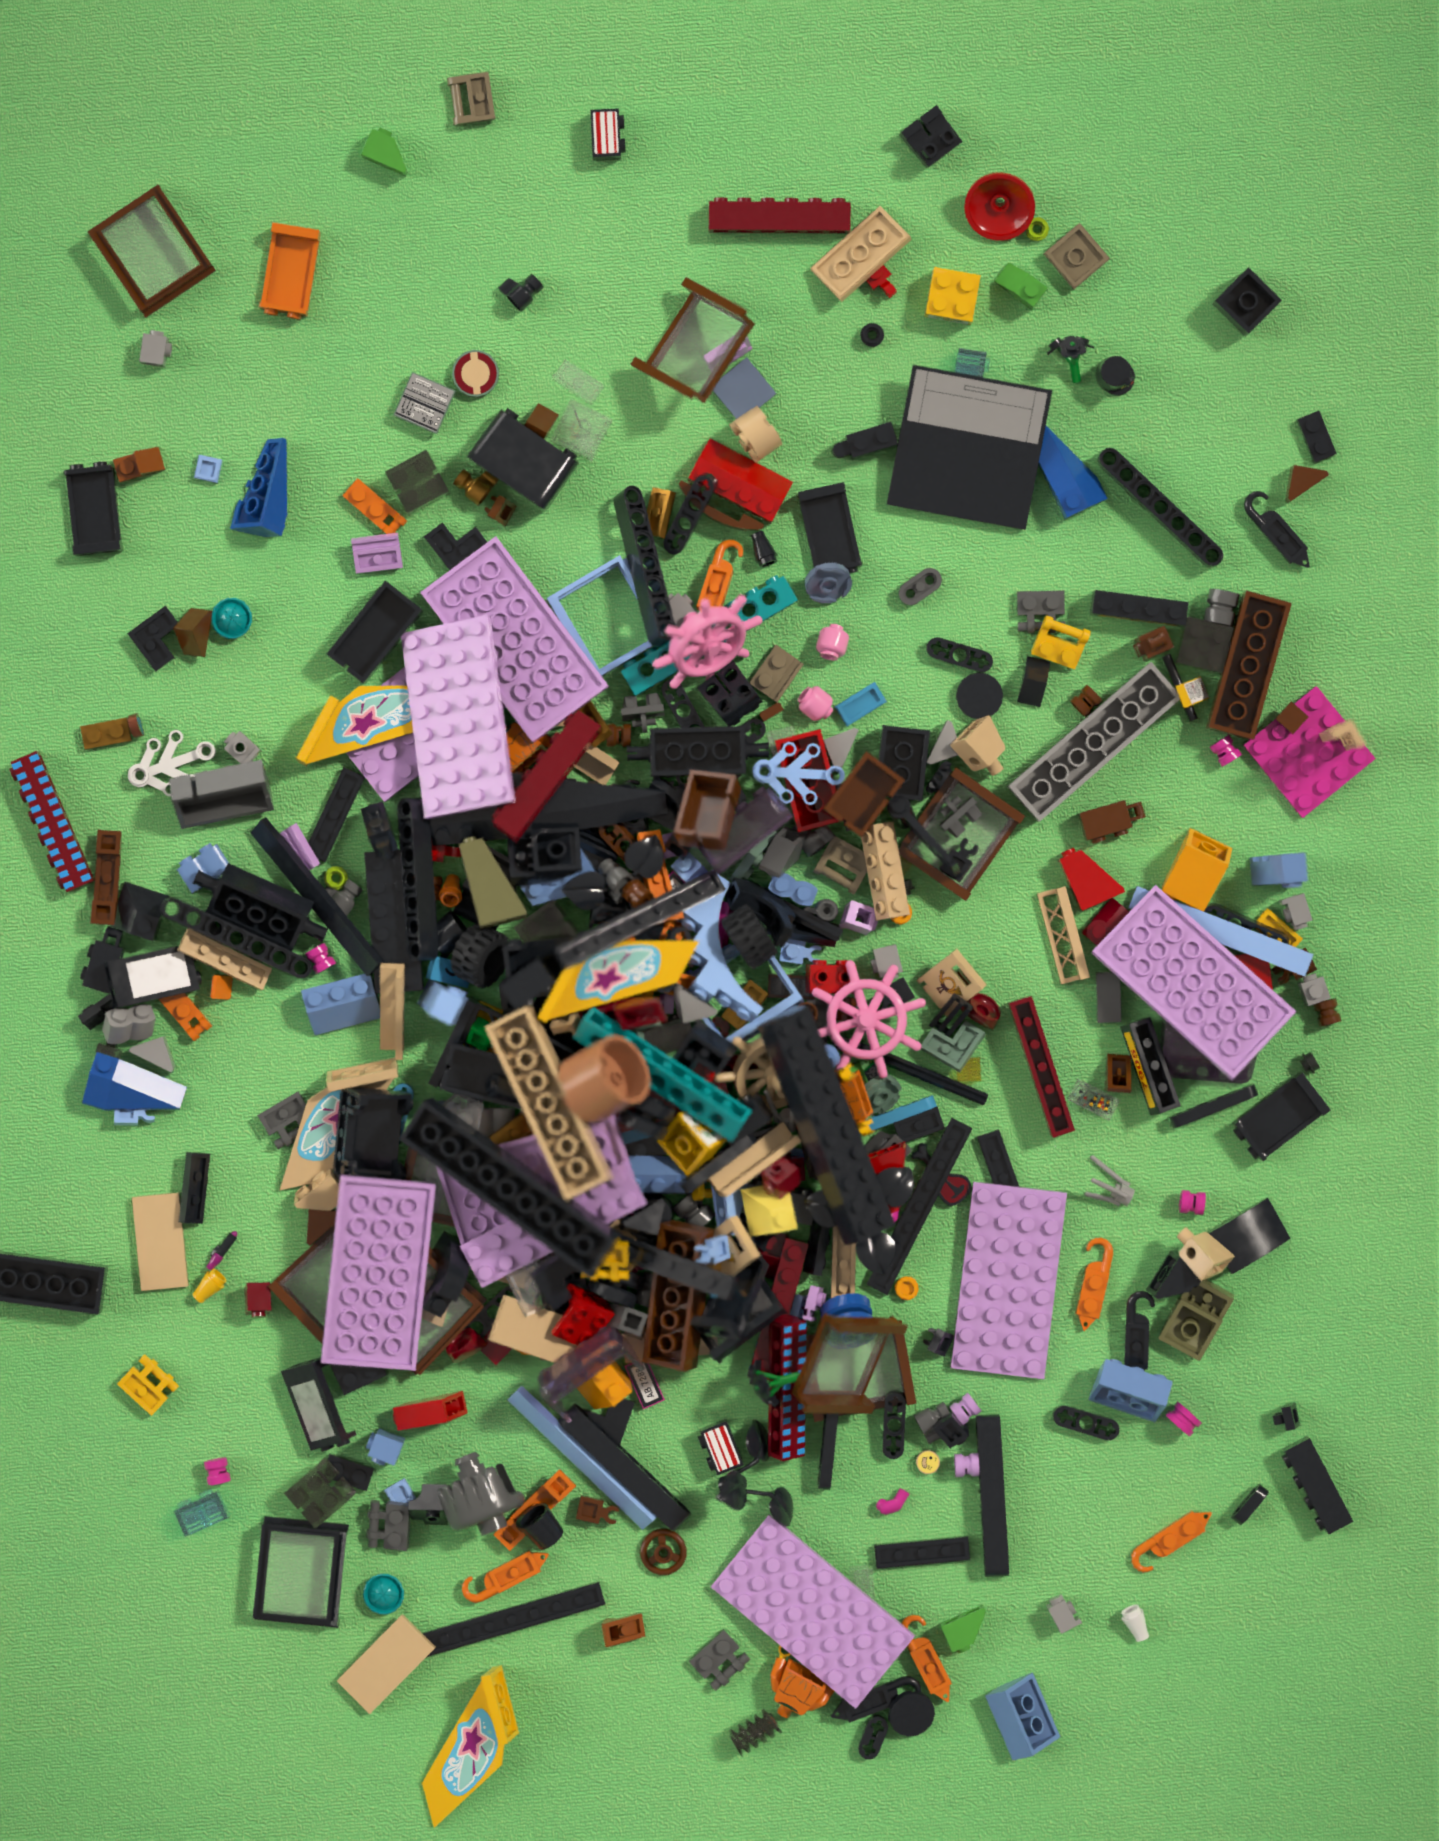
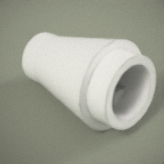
M1131 1605L1121 1612L1123 1615L1121 1619L1131 1631L1136 1641L1140 1642L1147 1639L1149 1634L1143 1609H1140L1139 1605Z

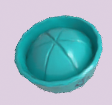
M226 598L214 607L211 623L214 630L220 636L227 639H236L243 636L249 630L252 623V613L244 601L237 598Z
M378 1574L366 1583L363 1590V1598L366 1606L371 1611L377 1614H390L401 1606L404 1599V1589L396 1577L389 1574Z

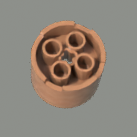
M613 1035L565 1059L559 1069L558 1082H562L566 1098H564L565 1103L578 1118L585 1122H601L642 1101L649 1091L650 1076L647 1064L639 1050L627 1039Z

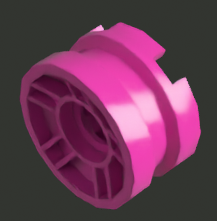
M1177 1401L1174 1404L1175 1408L1172 1411H1168L1165 1415L1190 1437L1194 1433L1193 1429L1199 1427L1202 1422Z

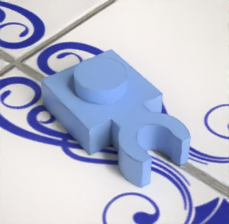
M788 939L784 948L781 947L779 961L803 964V959L808 958L813 963V960L820 959H814L811 956L812 951L821 950L822 947L813 945L810 948H805L806 942Z
M114 1109V1125L138 1126V1119L152 1123L155 1122V1116L146 1115V1111L151 1109Z
M718 1235L706 1239L705 1245H697L695 1250L701 1251L702 1256L696 1260V1263H718L730 1259L728 1235Z

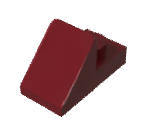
M779 1232V1235L773 1236L768 1241L765 1252H759L762 1254V1258L769 1264L765 1275L766 1278L774 1279L786 1237L785 1233Z

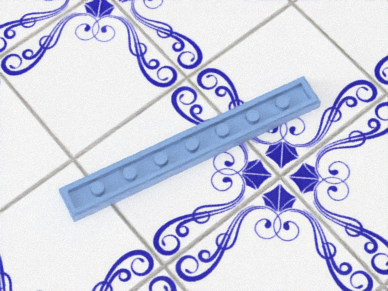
M1137 886L1129 908L1133 909L1149 890ZM1173 900L1221 944L1306 976L1314 954Z
M523 1386L519 1387L507 1399L642 1530L655 1520L657 1516L570 1435L558 1420Z

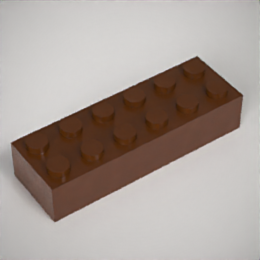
M1247 590L1243 592L1208 717L1207 729L1247 740L1255 739L1292 603Z
M676 1220L662 1222L659 1226L656 1248L696 1262L697 1259L701 1258L702 1252L696 1251L695 1247L697 1245H705L706 1239L714 1237V1229ZM653 1272L642 1362L683 1372L697 1368L701 1334L690 1323L693 1315L702 1316L704 1313L705 1291Z

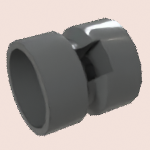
M1210 588L1207 599L1210 607L1205 609L1203 621L1215 625L1233 627L1236 615L1233 612V608L1237 607L1240 594Z
M691 1193L672 1208L680 1219H685V1223L702 1227L715 1216V1213L708 1205L702 1204L703 1200L694 1201Z

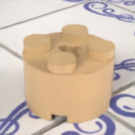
M758 406L750 409L729 424L734 434L739 436L740 440L738 442L745 452L749 453L755 463L782 445V440L772 424H769L766 420L767 417Z

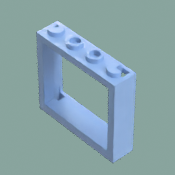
M620 555L547 598L560 622L601 676L653 647V645L647 641L599 669L562 607L560 600L617 566L637 598L628 559H622Z
M728 944L721 949L726 964L741 955L736 946ZM775 957L767 961L790 993V996L754 1019L752 1023L749 1022L728 1036L726 1039L733 1043L735 1037H740L743 1041L747 1042L760 1033L758 1025L792 1008H796L804 1002L802 996ZM699 967L694 971L688 970L685 973L697 977L702 968ZM710 1017L702 1019L707 1026L720 1034Z

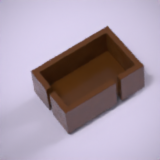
M865 752L823 810L839 822L845 819L846 823L844 825L859 837H863L889 802L885 797L888 795L891 798L904 782V779L871 754Z
M690 770L674 830L680 846L700 848L701 844H703L704 849L725 851L735 814L734 807H737L741 791L736 775Z

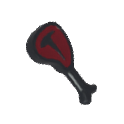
M919 1143L917 1151L912 1153L911 1159L922 1160L927 1166L931 1159L927 1152V1145ZM950 1173L938 1196L945 1204L955 1206L968 1196L971 1190V1182L965 1175Z

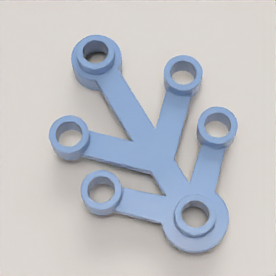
M792 742L785 743L782 750L771 760L756 762L752 770L754 778L760 783H769L778 793L781 802L785 804L790 803L794 795L791 790L785 789L776 777H786L803 796V801L807 805L816 803L817 795L815 792L810 791L799 778L827 780L832 785L842 783L845 778L844 770L839 766H832L828 770L800 769L811 758L819 755L820 748L814 743L809 744L806 747V751L787 768L777 766L787 756H793L796 753V746ZM792 745L794 747L793 753H786L785 746ZM815 746L818 750L817 754H809V747ZM762 767L768 768L769 773L767 776L760 774ZM833 771H837L840 774L838 780L831 778ZM784 792H789L791 794V799L789 801H784L782 799V794ZM808 793L814 795L815 799L813 802L806 801L805 797Z

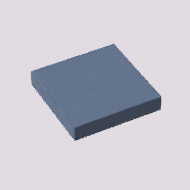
M747 357L725 374L713 389V392L736 419L755 406L762 407L777 394Z

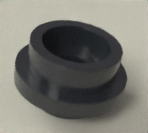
M869 323L862 328L860 337L866 346L876 347L883 341L884 331L878 324ZM870 331H874L877 335L873 340L868 338Z

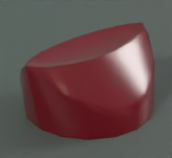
M977 993L967 1001L973 1006L967 1016L978 1024L994 1030L1001 1015L1000 1008L990 996ZM962 1006L960 1010L963 1012L965 1007Z
M466 1328L446 1347V1353L453 1363H458L473 1356L486 1347L488 1343L474 1329Z

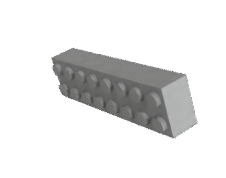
M1152 662L1148 663L1007 786L1008 789L1035 820L1040 822L1180 700L1178 692Z

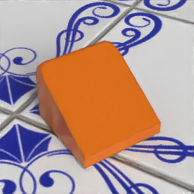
M225 975L212 976L211 999H230L233 977Z

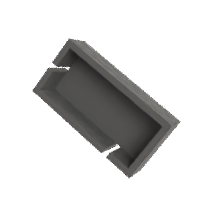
M262 760L195 773V777L181 775L169 779L172 803L181 829L274 810L271 787Z

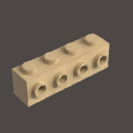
M894 822L871 825L861 839L876 921L910 915Z

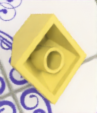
M762 1185L741 1189L750 1236L797 1229L790 1192L780 1200L773 1194H768Z

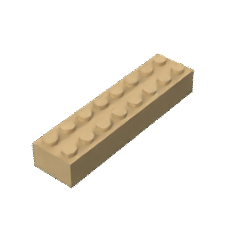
M526 1006L486 1026L485 1029L565 1200L574 1199L613 1180L614 1177L588 1122L578 1118L564 1101L566 1094L562 1082H558L561 1064L534 1007Z

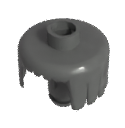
M473 1452L455 1459V1466L458 1465L460 1470L457 1473L459 1480L452 1483V1488L450 1485H446L443 1489H438L437 1494L451 1529L461 1531L477 1525L481 1536L508 1526L504 1513L522 1506L525 1498L522 1492L515 1490L503 1464L496 1465L497 1472L493 1466L485 1468L484 1463H479L478 1457L480 1455L477 1452Z

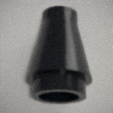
M764 531L752 534L751 539L755 562L759 564L760 568L776 563V556L778 554L765 536Z

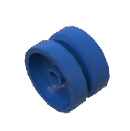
M848 1293L838 1295L826 1301L820 1308L821 1319L824 1313L840 1317H872L870 1300L866 1296ZM833 1328L827 1344L837 1349L855 1348L868 1343L874 1338L876 1333H837Z

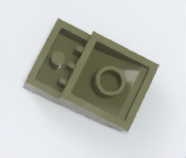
M1207 1279L1201 1281L1198 1287L1193 1288L1191 1292L1180 1294L1158 1339L1200 1361L1222 1324L1223 1318L1234 1300V1294Z

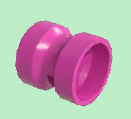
M1230 735L1210 746L1211 751L1219 757L1218 762L1222 767L1242 755L1239 749L1233 746V740Z
M326 943L305 953L306 958L315 963L313 965L315 974L336 964L332 956H327L328 947Z
M1181 1190L1179 1213L1187 1214L1188 1212H1194L1195 1215L1203 1216L1206 1193L1197 1192L1194 1194L1189 1190Z
M227 1457L204 1461L205 1470L208 1471L209 1475L207 1477L208 1485H217L231 1481L230 1473L226 1469L228 1465Z

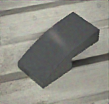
M1096 972L1097 1022H1121L1120 979L1113 972Z

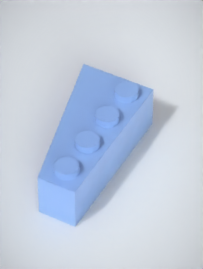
M428 979L417 1004L423 1007L429 1015L449 1025H456L469 999L466 997L468 992L456 986L447 987L435 980Z

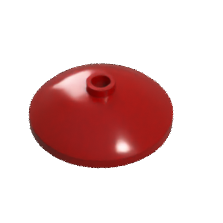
M996 172L984 175L972 184L966 194L964 210L968 223L979 235L991 240H1009L1022 234L1031 224L1035 214V199L1030 187L1022 179L1013 174ZM1003 198L1005 201L998 203L996 199Z

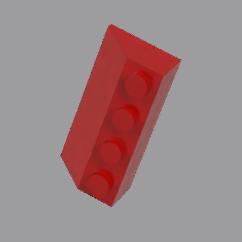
M711 438L688 477L689 481L694 482L702 473L712 474L717 480V487L713 494L772 524L793 484L789 479L755 463L753 460ZM704 480L702 488L706 489L709 487L707 485L708 481Z
M821 729L775 740L777 752H780L783 745L787 742H792L796 746V753L793 756H787L780 763L781 768H787L812 743L819 746L820 753L817 757L811 758L800 769L828 770L830 768ZM786 745L785 752L788 754L793 753L794 747ZM815 746L809 747V754H817L818 750ZM784 777L787 789L791 790L794 795L790 803L798 832L839 822L823 810L836 793L835 785L830 784L827 780L799 778L810 791L815 792L817 795L816 803L807 805L803 801V796ZM808 793L805 797L807 802H813L815 799L812 793Z

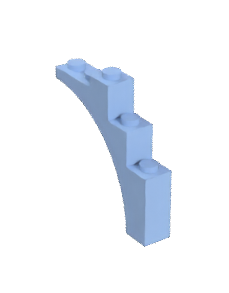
M717 874L726 890L684 911V918L677 920L682 923L684 928L696 933L692 941H699L689 962L702 969L688 990L693 993V996L706 1003L713 997L716 998L719 1004L729 1007L737 1013L738 1017L752 1023L761 1012L762 1007L753 1001L735 981L724 960L720 946L719 913L725 893L731 883Z

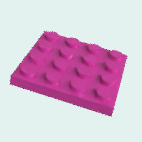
M1317 686L1294 703L1309 717L1293 735L1274 719L1255 735L1254 740H1249L1243 745L1301 818H1304L1376 759L1365 745L1358 749L1346 751L1339 738L1322 742L1319 733L1345 720Z

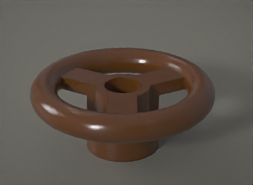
M670 1529L652 1531L644 1538L640 1547V1557L643 1565L650 1572L657 1575L675 1573L683 1566L687 1556V1548L683 1538ZM665 1536H669L677 1542L680 1555L674 1553L671 1547L666 1544ZM658 1537L659 1545L655 1548L654 1555L648 1558V1545L654 1538ZM666 1549L668 1554L663 1557L660 1556L659 1551ZM670 1560L676 1562L669 1568H658L653 1565L656 1562L665 1564Z

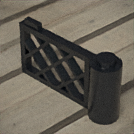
M901 795L891 798L887 807L895 826L900 829L909 828L956 878L959 877L962 873L958 863L916 820L915 812L908 798Z

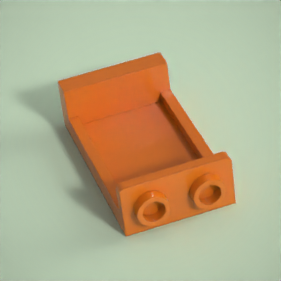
M272 222V238L259 307L264 310V314L278 316V312L287 313L288 318L301 320L302 316H308L321 232L317 229Z

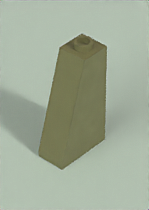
M476 837L464 839L463 843L459 844V850L480 930L525 919L527 916L526 909L482 838L477 839Z

